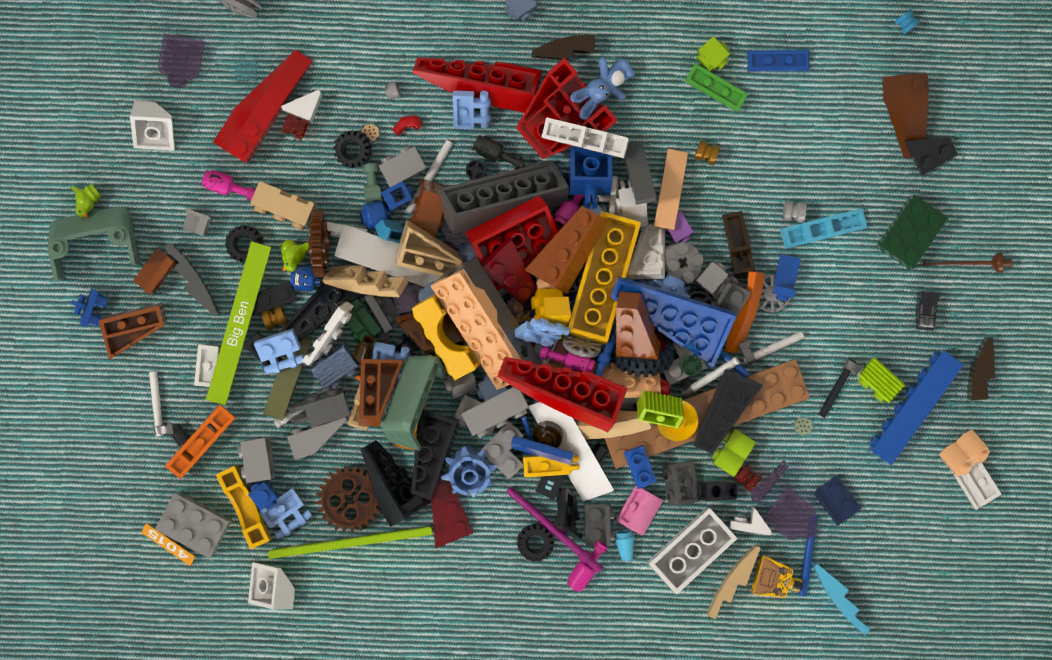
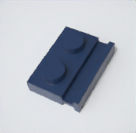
M837 475L812 492L837 526L861 509Z

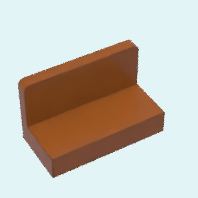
M156 249L134 278V282L149 295H154L177 262L161 250Z

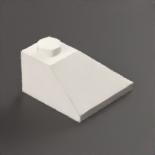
M134 101L130 114L133 147L175 151L172 116L156 102Z
M252 562L248 603L273 610L293 609L295 588L282 569Z

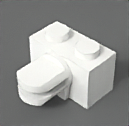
M627 179L628 188L626 189L624 181H619V198L615 199L617 215L641 222L640 227L648 226L647 203L636 205L630 180Z

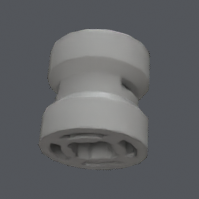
M785 200L783 221H790L793 218V220L799 223H804L806 203L799 202L794 205L792 201Z

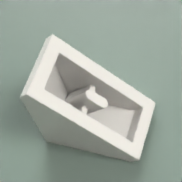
M317 90L281 107L284 112L312 123L322 94L320 90Z

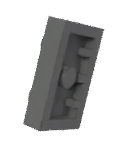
M730 279L728 284L723 282L718 293L721 296L718 301L713 300L710 305L736 312L737 318L752 292Z
M365 296L367 303L385 333L399 326L396 322V317L401 315L390 297Z
M694 461L663 465V479L666 485L665 495L668 505L700 502V500H697V478Z
M609 503L584 504L585 545H594L599 540L606 544V546H611V541L615 540L614 529H610V520H614V508H610Z

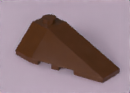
M904 74L883 77V100L895 129L903 158L913 159L904 140H917L926 137L928 74Z

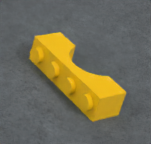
M436 294L420 301L412 308L414 318L422 325L426 338L431 340L435 347V353L439 358H442L447 373L454 380L470 373L480 365V362L469 346L455 344L446 336L443 329V319L447 311Z
M235 465L216 474L224 494L229 498L237 513L242 533L250 550L270 541L272 537L259 513L258 507L248 495L251 492L245 479L242 478L239 466Z

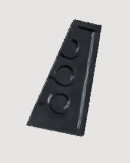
M323 283L280 331L284 332L294 329L300 342L331 319L339 306L345 302L351 304L363 294Z
M724 369L693 446L713 454L729 430L740 418L743 411L763 387V384Z

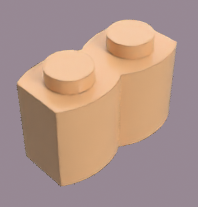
M970 430L963 434L956 442L946 447L939 455L956 477L968 474L974 464L985 461L990 451L973 430Z

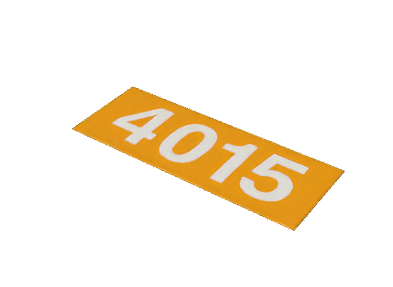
M147 523L145 524L142 534L191 566L195 558L194 555Z

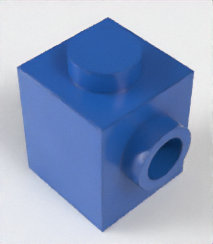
M268 480L263 483L258 481L250 487L252 492L248 495L260 511L265 507L269 510L278 503L275 499L280 495Z

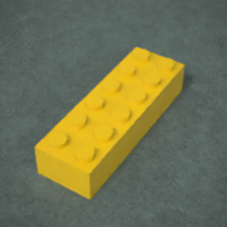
M601 211L599 216L606 219L608 223L587 258L568 328L571 335L607 344L617 306V301L611 298V291L618 276L626 278L641 222Z

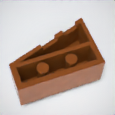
M419 179L418 185L421 186L418 198L415 197L414 204L416 206L410 222L438 239L436 234L438 228H442L444 221L438 189L444 188V185Z
M162 302L104 316L98 320L109 360L167 323Z

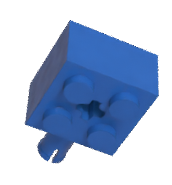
M570 147L569 195H585V208L590 209L591 202L592 209H596L598 206L597 195L611 196L613 182L612 155L580 147Z

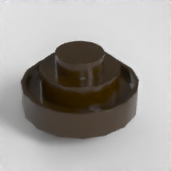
M542 421L534 428L532 438L535 442L558 448L563 440V431L558 424L552 421Z

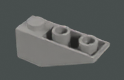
M348 417L317 425L306 431L303 430V427L291 431L292 435L287 438L294 459L297 460L317 453L345 424Z

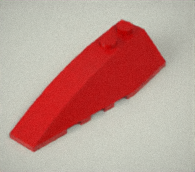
M297 50L292 52L234 108L213 143L246 164H249L283 110L281 106L288 102L313 60Z
M417 57L413 73L451 93L453 91H473L474 98H480V92L487 91L488 97L491 100L490 106L524 113L537 92L541 70L504 62H495L494 65L484 64V61H475V64H470L456 59L452 62H445L444 59Z
M504 357L497 377L533 399L605 432H609L615 425L627 391L626 387L588 371L578 372L565 367L561 369L551 367L549 364H533L531 361Z

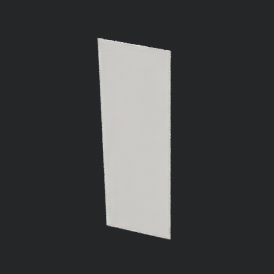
M343 225L334 256L377 271H385L386 274L394 277H405L407 281L425 287L426 282L430 283L441 277L397 266L395 256L399 243L387 241L376 235Z
M541 402L530 405L529 409L537 423L552 421L562 429L563 440L558 448L572 452L573 456H579V461L572 462V464H580V469L572 470V474H568V477L582 501L614 491L574 419Z

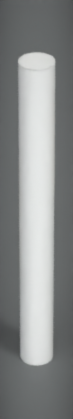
M445 141L424 180H433L453 146L452 142ZM419 186L412 198L413 200L406 208V211L411 214L414 213L416 206L414 204L415 197L418 198L421 186Z

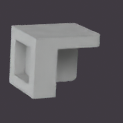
M186 208L187 216L183 229L206 237L212 217Z

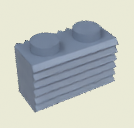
M343 343L313 364L311 372L323 388L327 389L328 387L339 385L341 383L340 379L345 375L350 377L358 371L357 367L359 364L355 361L351 350Z

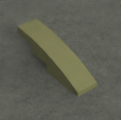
M307 338L299 342L301 348L295 351L296 356L303 354L305 357L308 354L312 340ZM286 354L284 355L283 360L288 359ZM304 363L299 364L295 368L282 369L280 373H277L263 413L264 415L283 421Z

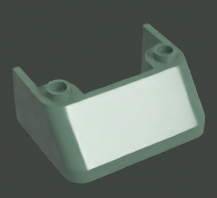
M124 207L89 212L87 218H80L75 215L56 219L49 226L47 249L54 281H65L61 258L65 257L69 252L68 239L108 232V237L112 244L117 246L127 245L131 265H141L131 213Z
M432 355L410 356L403 362L401 378L388 412L382 417L380 424L383 428V433L391 443L418 451L421 449L414 431L434 378L446 380V373L439 357Z

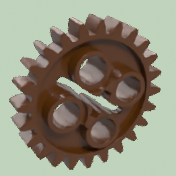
M313 210L309 224L310 236L308 237L311 265L313 266L315 277H326V270L329 265L328 251L330 250L327 221H325L324 210Z
M345 466L344 472L336 468L337 474L334 475L332 472H329L331 478H323L326 483L325 486H318L323 490L316 493L317 496L321 497V500L316 501V504L322 505L318 512H325L322 520L329 518L327 525L330 526L332 523H335V530L342 526V530L345 532L347 527H350L353 533L354 527L357 526L361 531V524L364 523L369 527L368 519L375 521L373 513H380L376 509V506L379 505L371 480H369V474L364 476L363 468L356 472V466H353L351 471ZM345 479L353 481V488L351 490H344L342 488V482ZM361 484L362 487L353 496L354 503L349 502L342 512L337 514V510L346 501L344 496L346 494L350 496L355 488ZM361 492L369 494V500L366 503L358 501V495ZM332 495L340 497L341 500L338 506H331L329 504V498ZM348 508H354L356 510L355 518L347 519L345 511Z

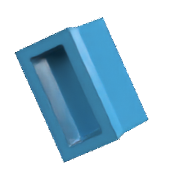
M381 219L375 225L378 237L387 241L400 242L403 232L401 222Z

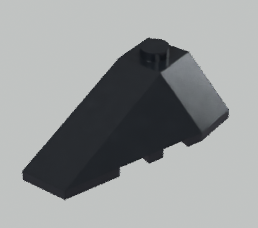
M377 440L361 448L379 508L390 527L405 520L431 503L429 500L411 494L412 480L406 475L407 471L403 467L400 468L393 461V456Z

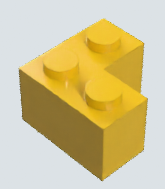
M557 288L537 289L535 296L531 299L532 309H535L536 312L534 319L542 318L548 320L549 323L554 324L558 322L566 327L571 317L569 297H563L562 291Z

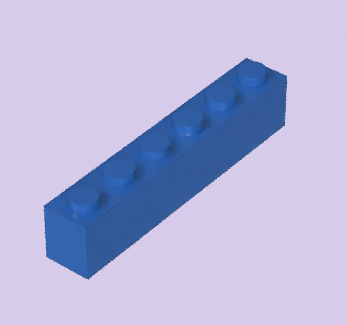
M940 350L933 353L929 359L931 363L927 369L923 368L919 372L917 383L907 389L904 401L897 403L893 409L895 413L891 419L887 418L883 422L881 433L875 435L869 442L871 446L868 450L887 464L892 465L963 367L964 364L946 351Z

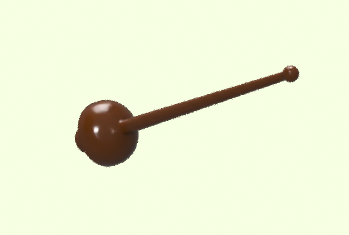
M997 253L993 256L992 261L923 262L922 264L923 266L992 265L994 271L1003 273V267H1012V259H1003V253Z

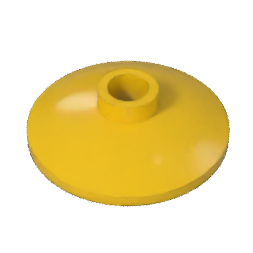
M682 400L683 420L678 429L657 424L660 433L671 441L686 440L697 429V412L686 401Z

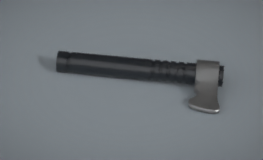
M850 358L846 360L843 372H841L840 377L820 409L819 416L823 418L827 416L826 414H828L840 393L847 377H849L851 372H855V375L859 376L864 369L863 365L856 364Z

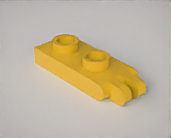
M523 455L524 477L572 474V470L580 469V464H572L571 466L537 455ZM573 456V462H578L579 456Z

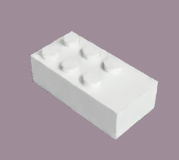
M706 507L651 557L647 563L675 594H678L736 541L737 537L710 508Z

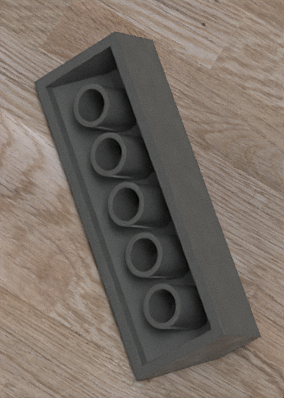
M553 160L440 188L438 193L445 221L454 235L468 231L539 195L549 209L560 207L564 201L568 200L569 186Z

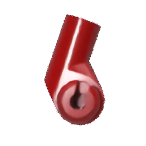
M416 115L403 116L392 128V131L400 136L407 127H413L415 130L421 128L422 121Z

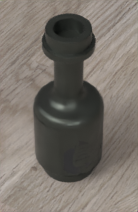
M478 135L472 147L476 154L492 162L502 159L514 165L515 169L523 168L526 161L523 157L516 158L506 153L502 143L485 135Z

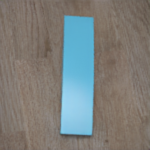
M863 208L782 228L780 232L784 247L787 249L868 227Z
M814 562L812 564L814 571L832 602L861 633L866 635L870 629L855 617L859 609L844 597L849 590Z

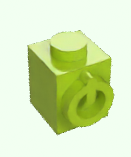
M713 36L697 51L698 56L696 58L708 71H714L717 67L720 70L729 62L727 60L730 55L728 52L729 48L724 42H718Z

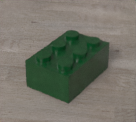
M912 195L886 230L876 248L907 269H914L948 217L916 195Z

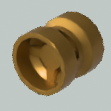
M700 140L694 160H706L707 164L714 166L720 146H710L707 142Z
M281 305L275 307L273 311L265 310L261 312L267 331L273 330L277 325L285 326L287 323V318Z

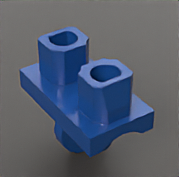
M91 288L86 304H84L86 296L80 294L78 301H71V304L76 306L74 314L80 315L81 309L84 308L79 324L86 327L87 325L99 326L98 320L101 319V315L92 313L93 307L95 305L105 308L108 300L107 297Z

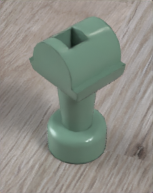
M378 163L363 164V173H367V185H364L366 203L382 201V191L377 184L375 174L379 171Z

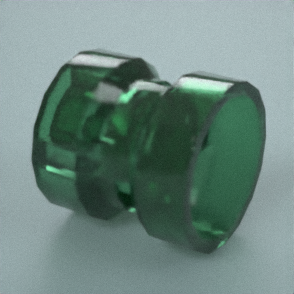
M688 355L681 360L680 369L685 375L695 376L701 372L702 362L697 356Z

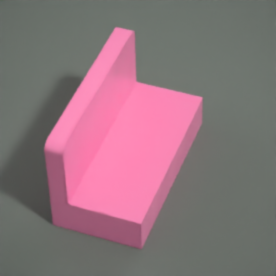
M635 486L616 521L632 531L644 535L663 500L645 489H637Z

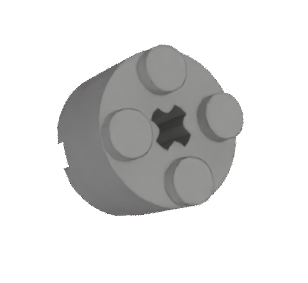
M681 242L665 246V278L668 274L680 279L685 284L693 282L700 274L703 256L689 243Z

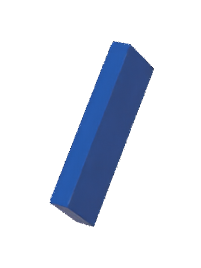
M809 50L747 51V72L809 71Z
M513 436L511 441L513 449L572 466L574 459L572 452Z

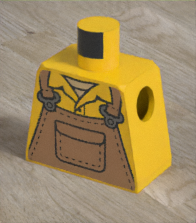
M761 554L751 592L755 595L786 598L788 589L800 591L802 580L792 577L793 569Z

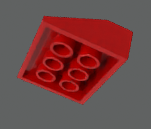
M539 195L465 233L480 264L510 237L527 268L554 238L558 230L547 204ZM488 275V277L490 278L491 282L497 290L503 288L499 283H497L492 277Z

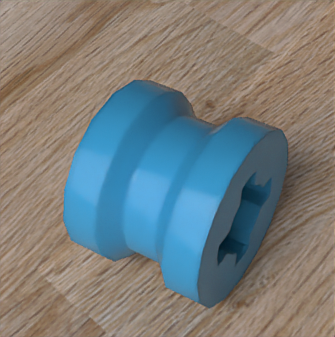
M912 9L894 21L897 25L901 26L903 34H906L920 23V20L913 16L914 12Z

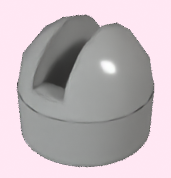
M396 81L389 83L385 87V94L388 98L401 97V90Z

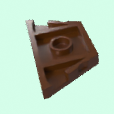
M413 313L396 317L398 325L424 353L435 351L433 343L426 338L422 325L416 321ZM446 313L443 319V329L446 336L455 344L465 343L462 334L449 314Z

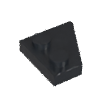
M948 136L904 140L921 175H925L958 155Z
M559 488V496L557 497L558 511L555 518L556 528L574 540L582 539V532H577L575 522L580 520L576 494L568 488Z

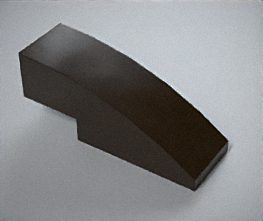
M576 35L553 40L532 50V58L562 60L565 57L567 61H572L573 53L593 54L595 35Z
M739 211L722 215L734 277L736 279L746 278L749 271L755 272V266L743 213Z
M993 337L984 338L975 354L969 373L967 400L988 399L987 379L995 378Z

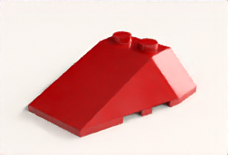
M565 57L548 71L516 126L519 133L542 159L573 147L572 145L541 138L546 117L604 132L618 121L606 105L598 103L588 119L580 118V110L588 101V98L579 103H574L571 101L570 96L574 91L587 86L577 76V71Z

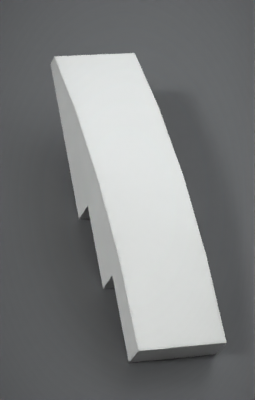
M547 117L541 137L624 159L630 139Z

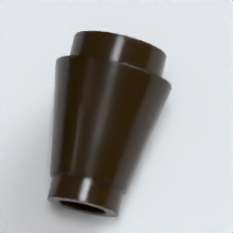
M364 336L353 353L355 361L360 365L361 359L373 358L375 340L372 336Z

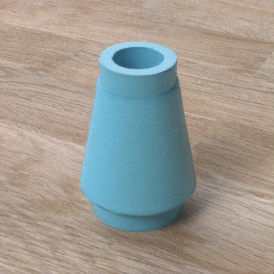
M630 529L616 531L615 542L622 561L633 560L635 535L632 534Z

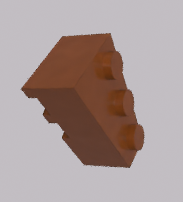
M619 292L616 306V356L658 360L661 343L656 337L654 325L650 322L649 313L641 293Z
M361 359L359 426L380 427L382 417L386 413L402 371L403 360Z

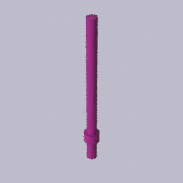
M512 486L506 491L509 496L577 554L581 562L587 563L598 574L602 571L604 567L592 557L593 555L587 549L583 550L568 535L556 528L552 521Z

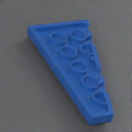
M617 277L611 291L612 299L618 301L619 292L641 293L651 324L682 347L684 346L693 352L694 356L703 359L710 367L714 368L735 321L736 312L627 278Z

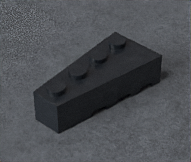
M422 410L416 431V439L421 449L420 451L415 450L414 453L415 459L411 494L434 501L441 481V475H443L447 463L445 458H449L460 425L458 421Z

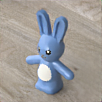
M601 57L599 59L601 78L593 79L587 87L574 91L571 94L570 99L574 103H579L588 98V101L580 110L581 119H588L598 103L606 100L610 93L621 101L625 100L626 95L617 87L622 85L627 79L634 77V72L627 60L617 59L608 69L606 58Z

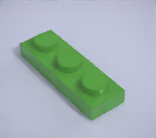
M696 63L684 81L735 112L739 111L748 95L746 92Z

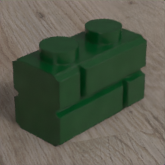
M360 297L351 303L354 306L350 312L352 316L343 325L345 327L349 325L354 331L351 335L357 343L361 342L366 335L375 337L383 331L380 323Z

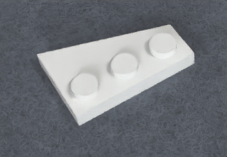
M654 224L643 227L626 275L630 280L665 279V229L656 228Z
M345 302L337 308L324 327V330L327 332H324L316 339L312 345L315 347V350L304 357L302 360L309 366L323 355L327 356L334 347L332 345L333 341L340 337L343 332L341 329L343 324H346L352 316L350 313L354 307L352 304Z

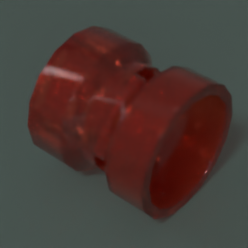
M288 114L282 128V133L287 135L294 134L295 138L302 140L309 122L304 119L299 121L294 115Z
M746 463L733 479L738 483H742L744 488L750 492L760 482L762 476L754 473L752 467Z

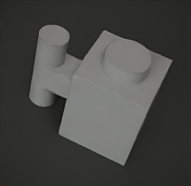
M472 371L456 380L452 376L446 375V380H443L446 391H451L453 398L476 391V381Z

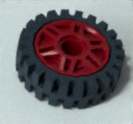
M654 326L656 337L661 343L658 360L616 356L615 344L613 361L616 363L617 368H620L622 372L627 371L628 375L635 373V377H640V374H643L644 377H648L649 374L656 376L657 372L662 374L664 369L668 370L673 364L674 341Z

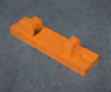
M219 404L165 464V467L181 479L231 424L235 416ZM207 425H210L215 430V432L212 429H210Z

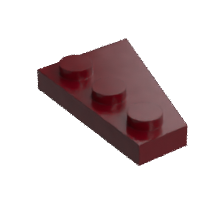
M510 237L481 264L484 271L522 304L537 290L529 273L525 271L526 267Z
M442 479L432 502L435 549L473 533L457 493H452L451 482Z

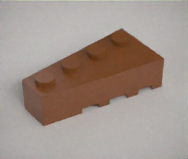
M581 206L528 265L525 271L567 294L608 221Z

